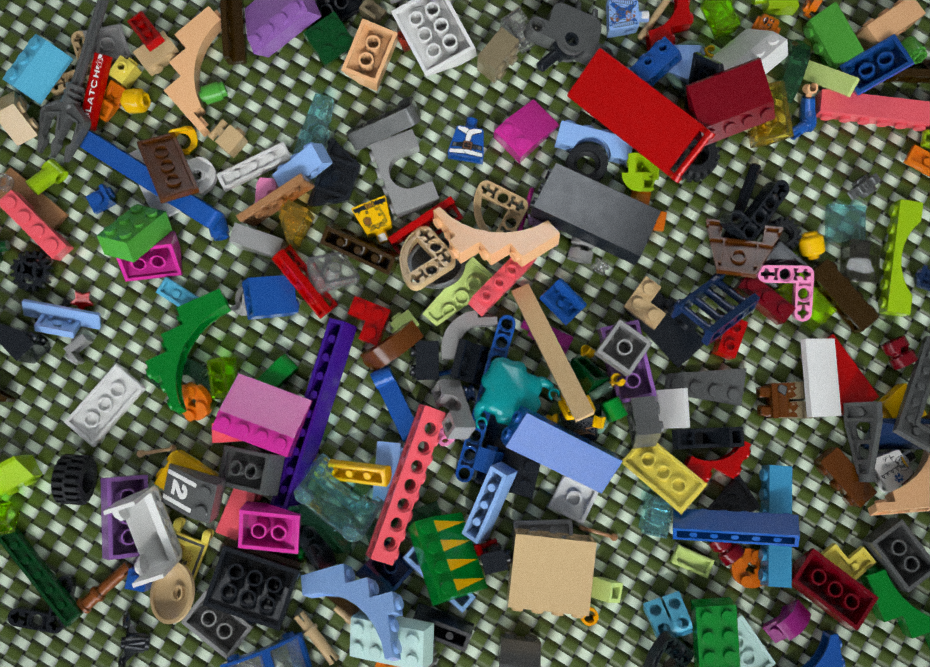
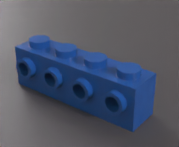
M664 36L661 40L656 41L647 53L642 54L638 61L632 67H628V69L653 86L682 60L680 51Z

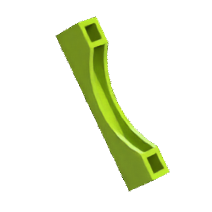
M900 199L892 203L889 208L888 240L884 247L886 257L882 265L884 274L880 282V289L882 291L881 297L878 300L880 314L898 317L911 314L912 294L907 288L901 267L902 252L909 234L921 222L922 202Z

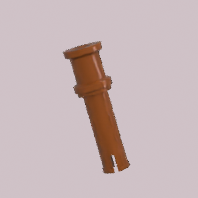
M125 561L102 583L91 587L88 594L76 601L78 607L84 613L89 614L92 611L91 608L98 602H102L106 597L105 595L128 575V570L132 567L130 563Z

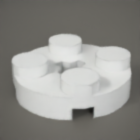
M203 157L187 159L192 174L201 172L202 176L200 179L195 180L200 193L194 195L204 196L215 186L217 171L211 162Z

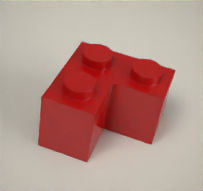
M354 296L348 315L365 322L358 339L376 346L381 343L392 311Z

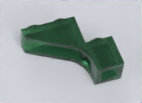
M318 499L288 507L289 511L301 514L300 525L313 527L336 554L352 552V542L348 535L347 521L343 513L322 517V507Z

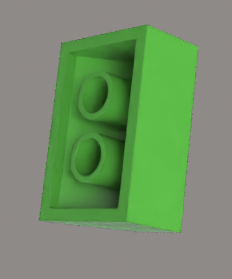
M834 2L815 15L803 27L804 35L810 40L813 51L819 56L822 65L839 71L840 65L864 52L837 2Z

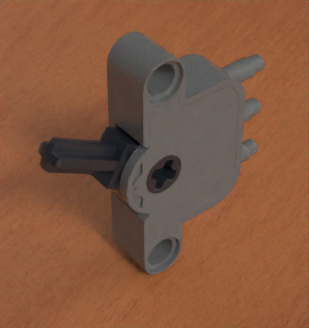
M557 0L556 5H554L545 19L537 16L531 18L523 30L524 37L528 41L550 51L537 62L538 71L544 72L556 61L568 63L575 60L587 66L599 48L613 57V52L609 47L598 43L602 26L597 19L598 10L596 8L592 10L590 15L581 11L582 3L580 1H577L575 6L572 7L565 4V0Z

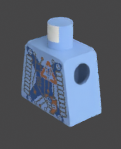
M607 0L606 2L607 38L636 33L639 22H649V11H639L638 0Z

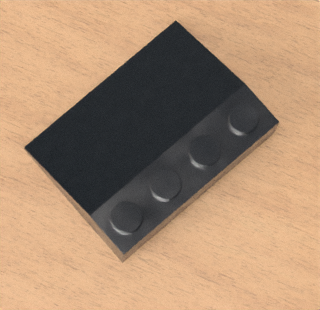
M491 414L483 447L486 448L487 444L498 447V451L504 453L502 462L518 471L509 493L532 498L540 464L505 447L500 438L503 430L508 425L498 423L495 415ZM477 471L474 483L483 485L487 474Z
M224 545L203 605L280 631L296 592L303 568L298 569L229 545Z

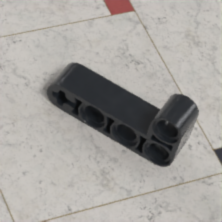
M785 180L766 183L745 213L739 210L725 212L720 217V225L734 239L754 240L788 195L789 184Z

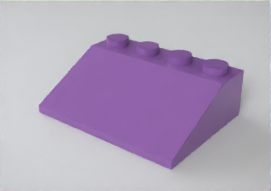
M254 0L245 8L246 32L254 54L270 57L319 19L321 14L315 0Z

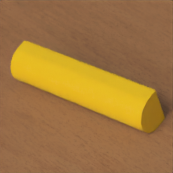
M319 457L313 460L315 477L319 479L387 487L391 481L392 470L388 465Z

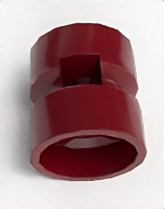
M905 335L898 336L881 345L885 355L890 356L889 362L894 370L904 368L918 360L913 349L908 348L910 344Z
M707 541L713 552H718V558L725 566L733 564L745 553V549L740 543Z

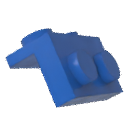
M561 278L539 298L565 325L587 306L583 299Z

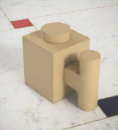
M222 119L207 136L213 141L219 136L215 142L232 158H235L248 143L244 137L246 133L238 126L234 128L231 125L224 130L228 123Z

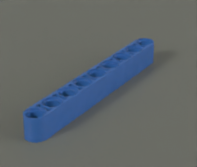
M90 130L88 131L80 145L82 149L158 196L146 165L100 135ZM194 194L167 202L211 230L216 228L223 216L221 211Z
M510 315L502 316L498 322L484 374L489 369L492 357H507L516 325L515 319ZM503 320H509L512 323V327L504 329L501 323ZM497 339H505L507 345L504 348L498 347L496 344ZM482 382L479 388L475 405L480 400L481 394H483L485 391ZM473 409L472 417H473V420L476 422V420H475V418H474V409ZM483 411L488 424L490 413ZM478 422L480 429L477 427L475 429L481 434L478 441H472L470 437L464 441L456 469V478L461 482H468L473 477L474 462L478 448L482 446L487 428L485 422ZM467 449L475 451V457L472 460L464 457V452ZM461 468L469 469L470 475L468 478L464 479L459 476Z

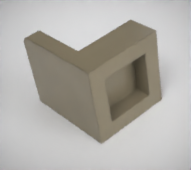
M365 0L359 7L361 18L377 25L387 15L386 10L376 4L374 0Z

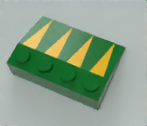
M462 512L425 518L413 522L408 527L432 606L488 588L472 540L461 534L466 524Z

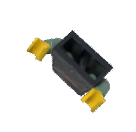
M594 404L596 409L594 415L578 422L566 420L562 412L560 415H546V418L593 442L598 439L599 434L603 433L609 424L608 419L601 414L600 404Z

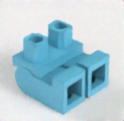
M679 591L663 596L662 601L660 598L643 603V610L648 617L656 639L664 631H669L676 638L693 633L692 622Z

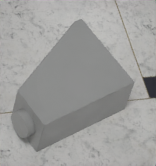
M234 223L229 242L238 249L271 258L281 249L288 247L286 245L287 242L282 238L238 223Z

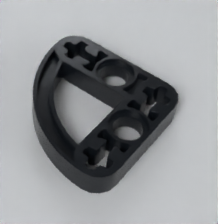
M664 631L650 648L644 662V667H657L664 652L670 658L662 667H687L693 659L694 653L672 633Z

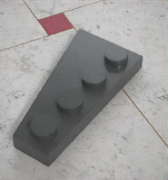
M747 368L666 374L664 390L688 388V397L741 406Z

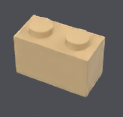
M161 31L160 34L165 42L151 52L144 44L133 51L134 55L151 76L162 72L163 68L169 65V62L180 53L164 31Z

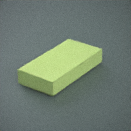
M679 544L676 545L670 560L671 563L707 579L715 561Z

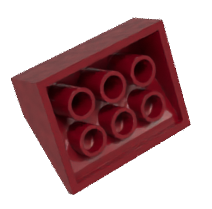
M759 57L686 85L690 115L716 134L706 145L775 119L774 100L761 58ZM700 131L694 139L699 141L704 134Z

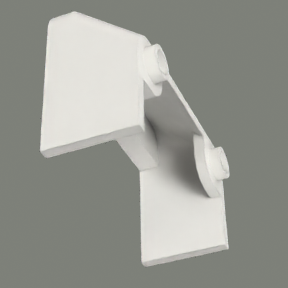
M156 486L145 488L118 500L103 511L104 515L113 513L114 517L118 520H126L140 556L134 564L135 571L139 574V577L132 583L133 588L164 578L182 559L181 545L165 504L161 502L162 496Z

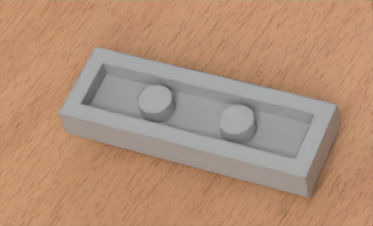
M572 519L513 520V528L530 529L529 531L536 532L537 530L549 531L554 534L556 532L568 533L573 536Z

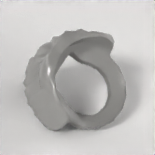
M240 287L235 295L236 304L231 306V311L241 316H247L243 287Z

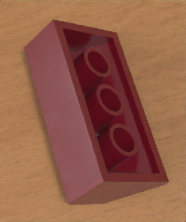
M811 548L792 564V587L843 626L858 631L879 597L814 548Z

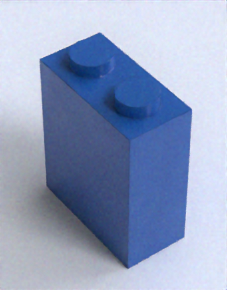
M285 275L251 277L242 282L248 320L292 316L299 312V301L296 299L295 294L296 289Z

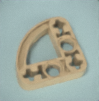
M482 181L477 187L473 202L474 216L479 230L491 232L482 217L481 206L482 200L485 199L507 210L496 232H504V230L507 232L517 231L528 211V202L521 196L491 181ZM490 186V191L495 193L494 199L492 198V193L486 192V194H484L482 188ZM500 194L508 195V201L505 203L499 202L498 196ZM512 198H514L513 202L517 205L523 203L524 209L517 211V207L514 204H511V207L508 206ZM509 218L516 221L515 227L508 228L505 224L506 220Z
M421 226L414 230L407 237L400 251L401 275L406 285L413 291L423 289L451 271L456 265V259L451 257L448 251L449 248L428 226ZM421 234L428 235L429 241H427V238L425 236H421ZM418 243L432 259L410 272L408 258L411 250ZM433 245L441 247L439 251H432L430 248ZM428 268H435L437 272L428 274L426 270Z

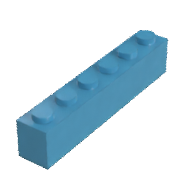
M762 465L759 472L761 489L759 491L761 509L759 513L792 514V467ZM761 545L758 552V557L761 561L758 571L760 585L792 588V547Z

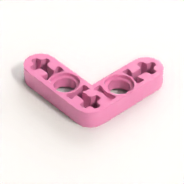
M763 265L757 278L765 283H793L792 305L796 309L793 311L792 316L794 319L802 322L809 320L812 315L813 269L804 265ZM766 268L767 272H774V276L767 275L764 279V276H761V272H764ZM786 268L789 271V276L786 279H781L780 271ZM794 272H808V276H804V279L802 276H794ZM801 288L807 290V296L804 299H800L798 296V291ZM798 301H799V302H807V304H806V305H805V304H802V305H801V304H798ZM801 309L806 311L805 314H802V317L798 315V311H801Z

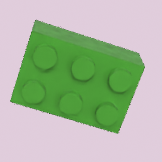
M136 204L126 213L119 216L112 224L105 227L97 235L104 255L135 262L172 231V227L166 211Z

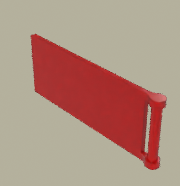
M601 48L597 50L567 94L571 100L677 183L682 180L681 176L708 141L716 135ZM701 131L704 134L676 172L672 171L671 168Z

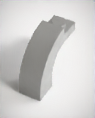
M470 311L457 317L444 333L441 345L442 360H453L455 358L459 339H462L469 330L479 327L497 326V317H493V314H485L482 318H478L476 311Z

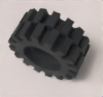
M789 217L776 218L768 226L783 227L788 232L789 237L786 242L782 243L790 250L799 244L798 240L802 237V235H799L802 232L801 229H797L799 224H794L795 220H789Z

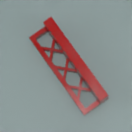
M451 196L388 237V241L393 249L400 254V250L397 247L398 244L405 242L407 237L421 226L429 227L434 219L433 210L441 207L445 212L453 209L458 216L455 218L457 221L464 219ZM441 229L434 231L437 236L443 233Z
M291 245L281 249L273 256V262L319 319L338 306Z

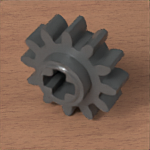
M877 173L869 177L865 174L851 184L853 188L847 194L851 200L859 196L863 199L877 189L875 185L882 181Z

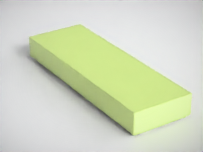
M811 60L808 61L800 76L802 80L817 83L818 86L847 97L851 96L860 80L858 77Z

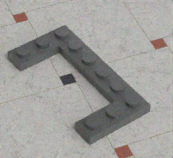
M927 335L922 340L917 355L918 360L914 364L892 432L930 453V428L920 423L930 393V336Z

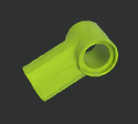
M49 159L42 165L38 173L25 182L35 194L39 195L54 183L60 184L66 180L68 172L55 159Z

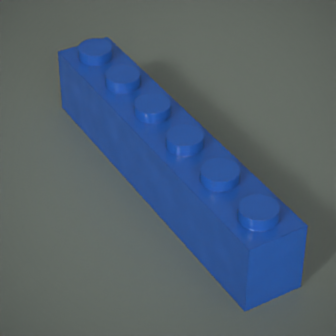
M673 508V539L798 547L800 539L799 517L789 513L775 514L769 512L756 513L707 509H686L681 515Z

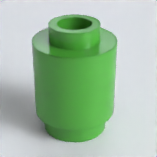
M915 36L906 37L901 41L914 64L922 62L927 57L926 48Z
M216 81L201 86V91L198 92L201 101L206 102L207 105L224 100L228 96L223 81Z

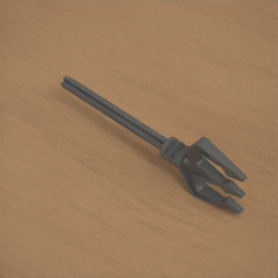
M97 0L72 81L65 84L66 89L63 90L65 94L62 95L61 100H55L41 107L37 145L38 153L42 154L49 143L47 134L54 117H57L55 138L51 142V157L56 158L63 147V140L73 122L76 123L71 143L65 146L64 161L68 163L91 127L90 119L83 108L80 107V100L83 99L82 93H85L86 90L83 88V81L109 0Z

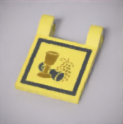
M179 517L173 523L182 548V559L179 563L189 568L195 581L215 531L208 528L203 532L201 540L181 533L186 519Z

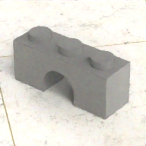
M439 379L432 389V394L436 406L445 407L450 410L442 421L446 438L468 439L476 429L460 380Z

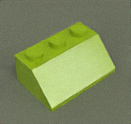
M33 455L13 456L0 463V501H2L1 497L5 495L10 496L19 492V488L23 485L26 487L36 483V478L43 475Z

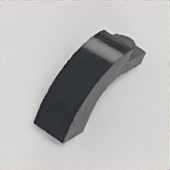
M743 427L672 430L673 449L745 446Z

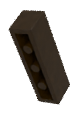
M826 259L813 268L814 288L854 334L863 332L879 318L876 309L863 299V294L855 290L850 284L849 278L839 272L837 265L833 261Z

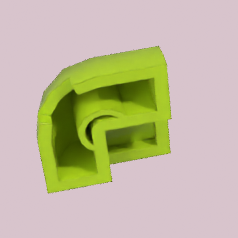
M628 153V173H622L625 185L633 191H653L655 180H659V168L640 153Z

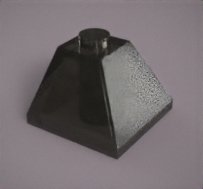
M849 239L841 243L840 273L848 277L850 281L879 283L881 246L870 240Z

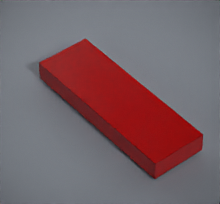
M142 11L127 21L150 52L165 42L164 38Z

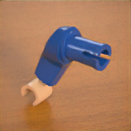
M812 83L811 88L810 84H805L802 87V91L806 95L801 96L799 107L800 122L787 130V134L792 140H795L805 132H812L816 127L815 97L812 94L818 90L817 83Z

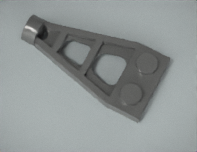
M882 402L843 403L844 424L858 474V482H876L875 465L883 424ZM859 422H868L871 426L870 435L866 440H862L858 436L856 426ZM860 444L869 445L867 460L861 458Z

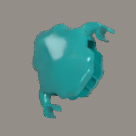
M497 357L491 362L488 371L481 379L485 391L474 407L475 425L480 429L478 421L483 420L487 426V420L482 417L483 411L495 415L498 423L509 425L514 412L521 405L537 413L541 407L539 395L543 387L549 390L547 394L549 400H552L551 392H556L559 398L560 391L546 377H537L529 374L524 363L512 361L505 357Z

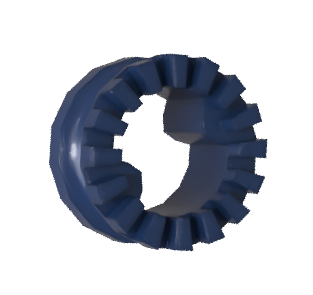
M469 384L468 387L463 385L462 388L464 389L467 402L470 399L475 401L476 395L473 392L475 390L473 384Z

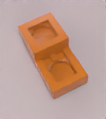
M110 80L103 98L99 118L105 122H108L120 108V98L124 90H127L126 87L115 80Z

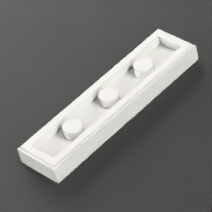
M283 141L217 173L216 176L223 190L227 192L290 161L291 155Z

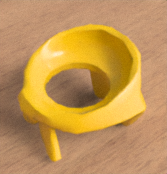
M183 126L168 131V133L174 132L176 137L180 134L189 136L191 140L190 146L182 149L185 156L190 155L198 146L197 133L193 127Z

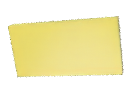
M659 443L654 447L631 449L622 459V464L681 515L708 485Z

